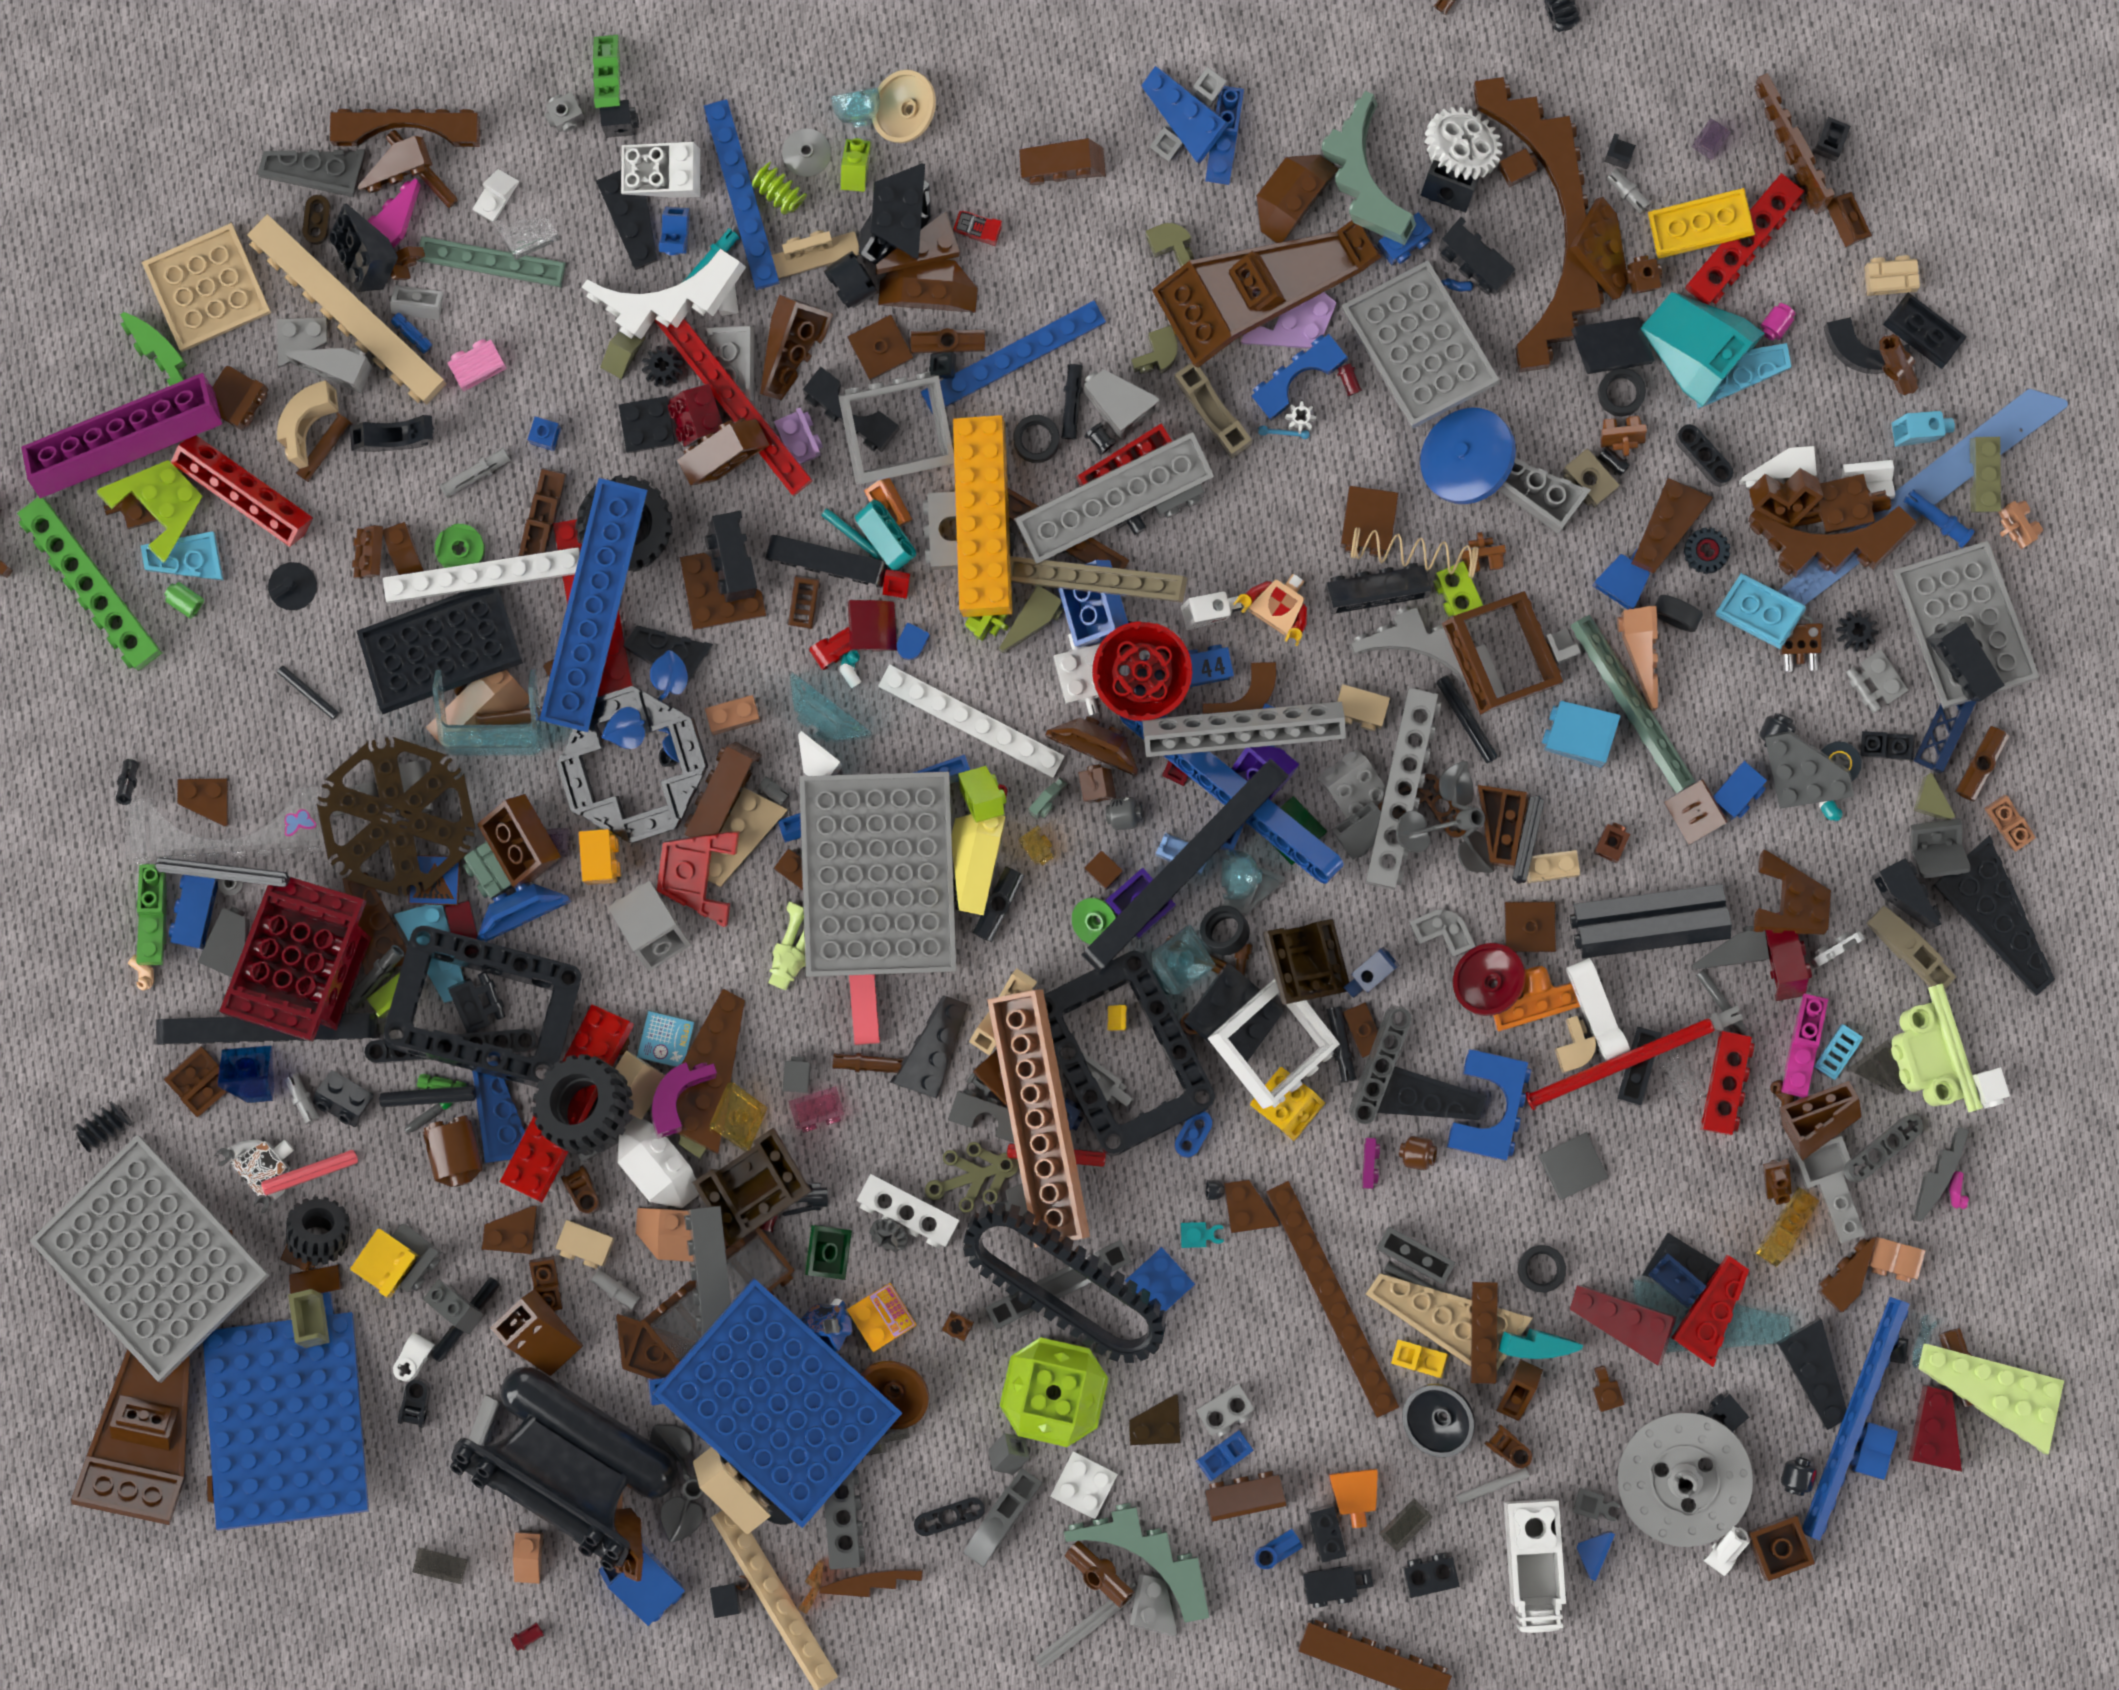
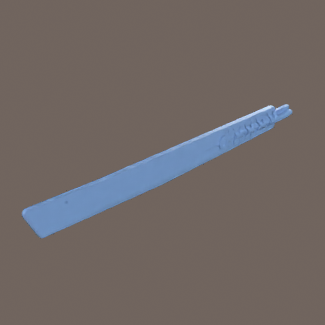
M2026 390L1896 490L1895 498L1891 499V509L1873 513L1875 522L1887 516L1898 506L1916 520L1922 514L1903 502L1906 496L1916 501L1908 495L1912 489L1935 506L1974 475L1973 464L1970 463V438L2000 437V454H2003L2068 406V402L2065 399L2036 390ZM1871 524L1854 527L1850 529L1848 532L1867 527ZM1855 554L1834 574L1830 570L1825 571L1818 564V559L1816 558L1797 578L1791 579L1777 592L1806 605L1860 562Z

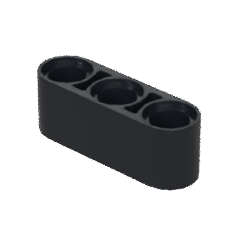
M1688 424L1681 427L1675 438L1678 447L1714 486H1725L1733 477L1734 472L1731 464L1696 426ZM1682 433H1691L1694 441L1692 443L1685 442L1682 439ZM1702 450L1707 451L1710 454V460L1702 461L1698 456V452ZM1723 469L1727 473V478L1724 480L1718 479L1715 475V470Z

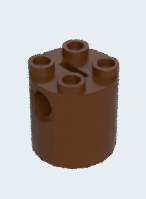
M467 1115L453 1118V1121L448 1122L446 1125H444L443 1121L428 1124V1127L424 1128L423 1137L435 1182L449 1187H458L471 1183L483 1170L471 1120H468Z

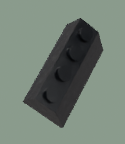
M1411 563L1406 567L1403 566L1404 569L1394 571L1393 567L1380 569L1379 573L1372 575L1369 574V571L1354 574V578L1345 579V576L1330 578L1331 582L1326 583L1330 613L1337 614L1428 598L1431 593V586L1425 566Z

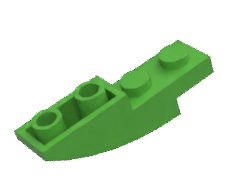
M126 312L121 313L120 315L124 322L120 324L128 336L132 334L136 342L133 345L139 355H145L149 360L157 356L154 361L161 372L166 370L170 377L167 379L169 386L185 380L179 370L187 366L177 350L146 322Z
M139 864L137 899L139 921L136 963L138 965H163L167 917L166 873L157 871L155 864Z

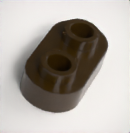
M322 195L309 197L305 204L302 233L304 238L313 245L323 243L327 239L329 232L331 205L327 198ZM317 205L323 206V210L321 212H315V207ZM314 229H320L318 236H312Z

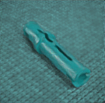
M727 228V231L715 244L712 243L710 245L711 249L684 281L703 269L720 249L727 253L740 237L734 231L732 232L730 228Z

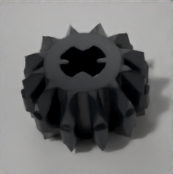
M1575 0L1544 1L1547 16L1553 29L1562 32L1577 26L1579 23V12Z
M657 346L656 354L651 350L647 352L651 359L643 358L642 362L648 366L643 367L642 372L648 374L646 377L648 382L655 379V387H659L661 381H663L665 388H668L669 379L675 384L678 382L674 374L683 375V371L678 367L683 366L684 363L683 360H677L679 357L677 351L671 354V347L667 346L665 351L662 352L661 347ZM660 362H665L666 365H669L668 367L665 366V371L656 368L657 366L660 367Z
M1857 610L1854 617L1853 613L1849 611L1846 613L1847 619H1839L1838 622L1843 627H1837L1836 632L1843 633V635L1837 640L1838 642L1847 641L1844 649L1847 650L1853 644V652L1857 653L1860 647L1863 651L1869 649L1868 643L1871 645L1875 644L1876 640L1872 636L1878 635L1879 631L1871 628L1877 624L1876 620L1869 623L1868 619L1871 614L1867 613L1862 618L1861 610ZM1854 625L1857 626V629L1861 627L1863 630L1860 633V637H1858V634L1854 635L1852 633V630L1855 629Z

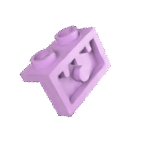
M797 408V412L778 419L774 423L785 446L796 460L802 464L821 456L819 449L823 448L818 434L812 435L809 427L813 423L808 412L803 413L801 408Z

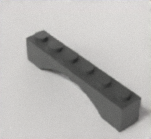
M1121 1239L1093 1253L1100 1258L1098 1268L1106 1262L1112 1267L1111 1272L1132 1262ZM1067 1266L1035 1283L1057 1298H1061L1092 1281ZM1017 1291L1013 1296L1008 1295L985 1308L997 1330L1033 1312L1034 1310L1031 1309L1033 1300L1030 1299L1025 1305L1018 1300L1020 1291Z

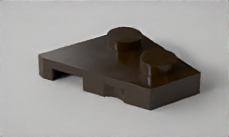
M1178 1394L1167 1398L1129 1420L1130 1446L1180 1443Z

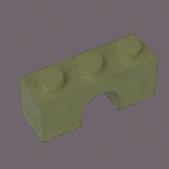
M2000 437L1970 438V463L1973 464L1974 482L1972 488H1970L1971 513L2000 512Z

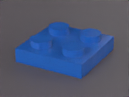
M1162 1247L1124 1280L1127 1283L1131 1279L1138 1284L1137 1294L1142 1288L1151 1293L1149 1301L1157 1298L1161 1303L1160 1310L1164 1311L1169 1309L1195 1285Z

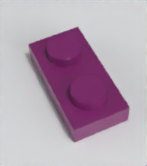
M1365 1138L1363 1189H1373V1184H1378L1379 1169H1374L1375 1159L1380 1157V1144H1376V1138Z

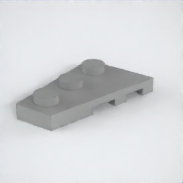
M754 327L706 328L708 336L711 337L714 356L748 399L754 401Z

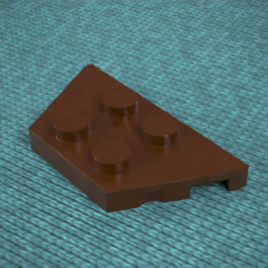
M617 1314L616 1321L622 1369L649 1379L667 1377L676 1365L640 1324V1321ZM652 1326L677 1358L697 1343V1341Z

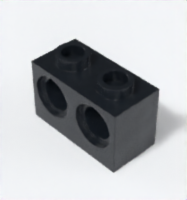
M1446 1552L1432 1555V1560L1422 1562L1421 1558L1407 1561L1408 1566L1402 1568L1409 1597L1414 1598L1460 1587L1453 1557L1447 1556ZM1444 1564L1449 1567V1575L1446 1578L1437 1577L1436 1569L1439 1565ZM1416 1570H1421L1425 1574V1579L1421 1584H1414L1411 1580V1575Z

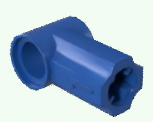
M1291 1528L1266 1545L1259 1547L1253 1555V1560L1259 1568L1271 1569L1277 1563L1302 1549L1303 1546ZM1265 1550L1269 1551L1272 1555V1560L1268 1565H1262L1259 1562V1554Z

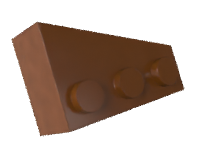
M1089 138L1019 149L1021 178L1029 182L1030 185H1042L1045 181L1062 182L1068 179L1106 176L1104 148Z
M1478 785L1481 810L1485 816L1484 826L1490 863L1494 866L1514 869L1529 795L1523 791Z
M1850 1081L1779 1107L1782 1127L1802 1161L1862 1117L1860 1100Z

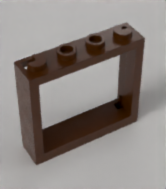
M1525 591L1452 616L1442 623L1480 715L1550 690L1563 683L1561 671L1554 661L1551 648L1546 642L1541 624L1537 621L1532 609V603ZM1512 605L1544 681L1497 698L1465 621Z

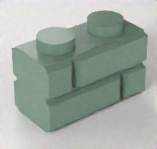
M487 842L463 857L466 861L463 867L470 877L476 876L480 883L477 885V888L484 898L489 896L493 900V898L512 888L510 881Z

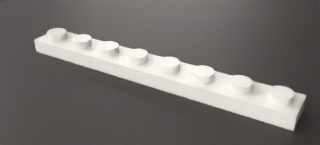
M571 548L384 577L383 584L386 602L394 603L575 575L580 549Z
M892 665L888 666L878 685L879 688L1051 778H1054L1065 757Z

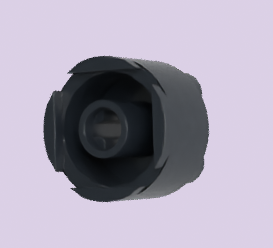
M853 251L828 265V269L824 271L830 283H833L836 288L839 287L840 290L836 291V293L848 309L850 307L855 308L878 293L875 284L864 266L858 263V257Z

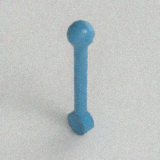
M1260 426L1258 428V433L1262 436L1278 434L1300 436L1302 439H1307L1310 436L1308 430H1302L1301 434H1299L1298 431L1268 429L1267 426Z

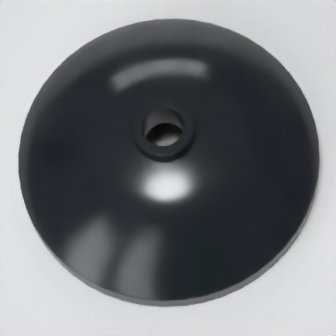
M1443 1384L1424 1385L1408 1397L1403 1408L1402 1420L1408 1438L1418 1449L1428 1455L1443 1458L1457 1455L1473 1439L1476 1427L1473 1409L1467 1399L1452 1387ZM1441 1412H1445L1448 1418L1442 1417Z

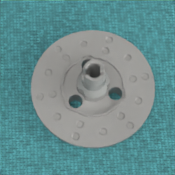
M1680 1412L1658 1417L1644 1425L1634 1434L1626 1445L1620 1460L1618 1488L1626 1512L1644 1533L1669 1545L1693 1547L1713 1542L1727 1534L1733 1526H1736L1743 1517L1751 1499L1753 1473L1744 1446L1730 1429L1708 1416ZM1701 1458H1710L1713 1462L1712 1466L1709 1469H1701L1698 1465ZM1660 1462L1666 1463L1669 1467L1668 1472L1662 1475L1654 1470L1656 1464ZM1683 1477L1684 1479H1689L1693 1484L1689 1488L1686 1486L1680 1487L1679 1480ZM1685 1498H1692L1695 1500L1696 1505L1688 1510L1682 1507L1681 1502Z

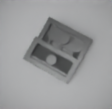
M1587 1132L1538 1155L1559 1200L1565 1199L1608 1178Z

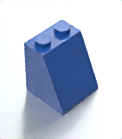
M642 1543L643 1567L641 1581L636 1582L626 1577L624 1573H617L616 1569L610 1571L601 1566L598 1570L607 1587L649 1626L652 1622L658 1621L671 1604L678 1602L685 1590L675 1576Z

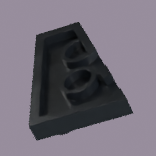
M638 625L623 645L626 650L650 665H653L656 659L667 650L673 651L680 657L686 667L688 675L687 685L713 646L711 643H702L683 636L681 638Z

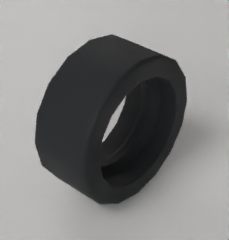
M1627 368L1612 370L1607 373L1599 384L1598 389L1599 403L1603 409L1611 415L1619 417L1628 416L1636 412L1646 395L1645 382L1641 376L1632 369ZM1615 379H1628L1636 388V397L1628 406H1616L1608 398V386Z
M1030 415L1023 418L1016 425L1013 433L1014 447L1017 454L1025 461L1031 463H1043L1050 460L1056 454L1060 444L1059 430L1056 424L1043 415ZM1032 425L1044 426L1051 435L1049 447L1041 453L1029 452L1022 443L1024 431Z
M1660 595L1655 605L1658 619L1687 632H1695L1703 616L1702 612L1693 605L1669 595Z
M1218 906L1211 909L1204 916L1200 924L1202 940L1212 952L1221 956L1237 953L1245 946L1249 939L1250 927L1248 921L1236 908L1231 906ZM1235 919L1238 923L1235 935L1228 941L1215 942L1212 939V932L1215 926L1222 920Z
M1537 1245L1529 1248L1522 1254L1518 1262V1275L1526 1288L1534 1292L1546 1293L1555 1290L1562 1284L1566 1276V1263L1558 1250L1550 1246ZM1538 1254L1550 1256L1555 1261L1557 1267L1555 1277L1545 1284L1534 1282L1527 1272V1265L1530 1259Z

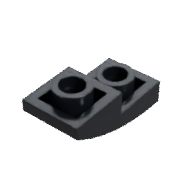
M1862 731L1860 756L1913 761L1915 736Z

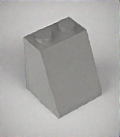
M1104 369L1099 373L1094 371L1085 379L1084 394L1120 439L1159 410L1160 400L1155 395Z
M650 881L637 886L634 891L618 898L608 907L632 950L648 971L653 970L691 946Z

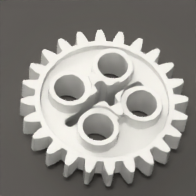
M1451 107L1448 112L1443 109L1440 114L1437 113L1427 126L1428 129L1425 135L1428 137L1425 143L1430 145L1427 152H1434L1431 159H1439L1438 167L1445 165L1447 167L1446 173H1449L1451 170L1455 171L1456 178L1460 173L1463 174L1465 180L1468 179L1470 174L1474 180L1479 175L1484 178L1487 173H1491L1500 161L1499 158L1503 153L1500 151L1503 144L1497 142L1500 135L1493 134L1496 128L1487 126L1489 123L1488 119L1481 121L1480 113L1475 117L1471 109L1468 113H1464L1462 107L1457 112Z

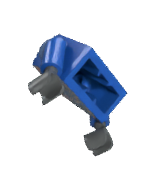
M834 1299L830 1305L816 1304L800 1319L829 1347L837 1352L841 1349L846 1336L852 1334V1321L845 1311L846 1304L841 1299Z

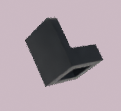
M1614 133L1604 162L1628 169L1636 145L1619 140V134Z
M736 1582L710 1588L714 1618L741 1613Z

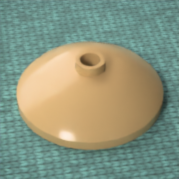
M900 70L889 75L877 88L872 101L871 117L877 132L886 140L894 143H907L922 135L930 125L935 113L936 96L932 84L924 75L913 70Z

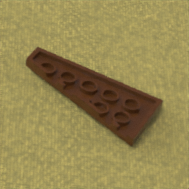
M1763 74L1758 77L1757 85L1754 86L1756 95L1759 99L1764 100L1767 106L1764 108L1766 117L1769 121H1773L1776 126V130H1774L1775 137L1779 144H1784L1786 152H1784L1785 159L1789 166H1794L1796 174H1794L1795 181L1798 187H1803L1807 195L1804 196L1806 206L1809 210L1813 209L1816 215L1825 211L1835 193L1832 187L1826 189V177L1822 169H1815L1814 165L1816 162L1812 151L1798 126L1792 127V116L1789 110L1781 108V96L1769 74Z
M722 989L682 1064L687 1063L689 1071H692L694 1066L701 1063H707V1065L714 1063L717 1072L716 1078L687 1088L680 1094L676 1102V1110L682 1125V1131L678 1132V1134L716 1154L719 1153L745 1002L744 999L725 989Z

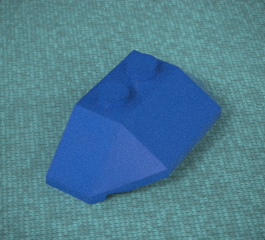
M529 882L515 888L517 892L509 896L507 893L493 898L494 903L490 904L487 908L477 940L485 942L492 940L572 901L569 896L536 884L530 885Z

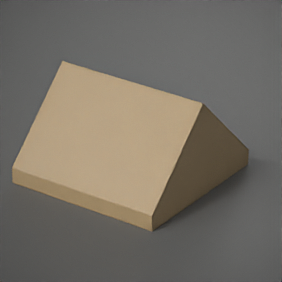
M626 1051L615 1069L628 1081L627 1085L632 1090V1096L629 1098L633 1100V1110H629V1113L642 1120L652 1105L655 1091L665 1075L629 1051Z

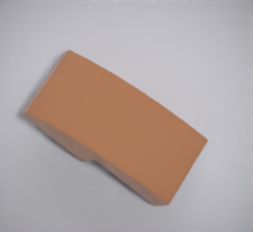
M2003 795L1984 808L2013 851L2016 852L2036 838L2024 817L2018 814L2007 795Z

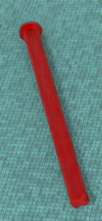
M1711 1019L1702 1020L1532 1093L1527 1091V1101L1534 1111L1538 1105L1712 1033L1715 1030Z

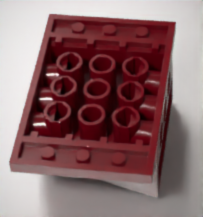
M290 877L286 887L268 885L219 1012L311 1042L314 1041L320 1024L337 1030L371 941V937L358 926L366 901Z

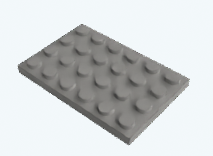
M1429 260L1342 305L1344 314L1412 429L1500 383L1498 376Z
M1988 541L1893 571L1895 581L1943 709L1971 701L1965 697L1960 684L1951 675L1949 669L1926 640L1927 637L1950 622L1967 623L2005 685L1996 692L2038 680L2037 669Z

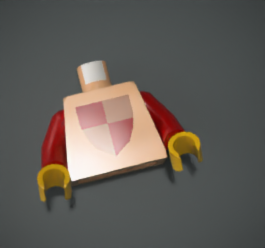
M1292 574L1285 585L1277 579L1273 582L1266 581L1252 587L1245 594L1239 595L1235 600L1234 605L1237 603L1243 604L1242 613H1245L1248 609V612L1286 636L1285 642L1289 638H1294L1296 640L1295 646L1299 645L1307 625V607L1303 603L1305 598L1297 593L1304 584L1301 578Z

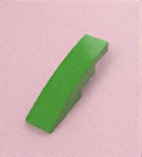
M619 36L594 37L593 81L595 87V108L620 106Z

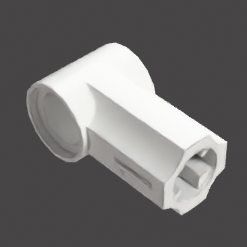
M1733 1526L1719 1544L1715 1543L1712 1546V1552L1709 1556H1705L1703 1561L1725 1576L1751 1539L1744 1529Z

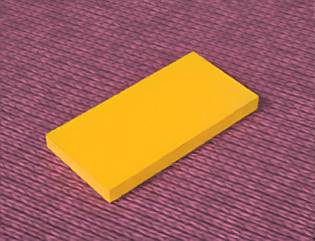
M1745 188L1648 212L1658 259L1755 235Z

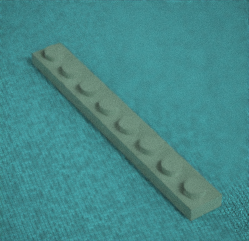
M1590 614L1570 625L1576 638L1583 645L1588 653V657L1597 667L1602 679L1614 694L1615 700L1621 705L1629 722L1635 727L1642 742L1647 746L1654 757L1655 763L1660 767L1676 794L1695 783L1696 781Z

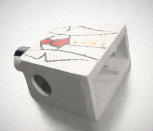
M1219 592L1189 598L1181 606L1186 630L1226 621L1231 616V612L1242 610L1241 603L1233 604L1239 596L1227 598L1226 592Z

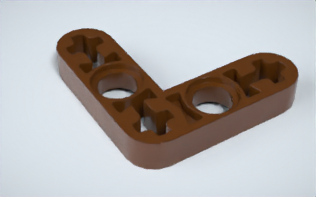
M1425 774V779L1435 782L1433 789L1437 793L1439 790V779L1433 774ZM1407 785L1399 790L1398 793L1401 795L1404 792L1411 793V789ZM1417 788L1416 797L1420 798L1419 805L1425 801L1440 824L1450 822L1449 819L1444 822L1442 818L1448 816L1453 810L1456 815H1453L1452 818L1454 821L1456 820V816L1460 811L1452 806V801H1447L1449 804L1448 811L1440 813L1436 810L1435 803L1437 800L1443 799L1441 794L1430 801L1428 798L1432 796L1430 790ZM1383 801L1377 806L1380 811L1382 809ZM1397 808L1392 811V816L1398 819L1405 811L1403 810L1399 813ZM1450 827L1443 828L1446 834L1452 838H1459L1466 832V830L1461 828L1460 833H1457V831L1451 832Z

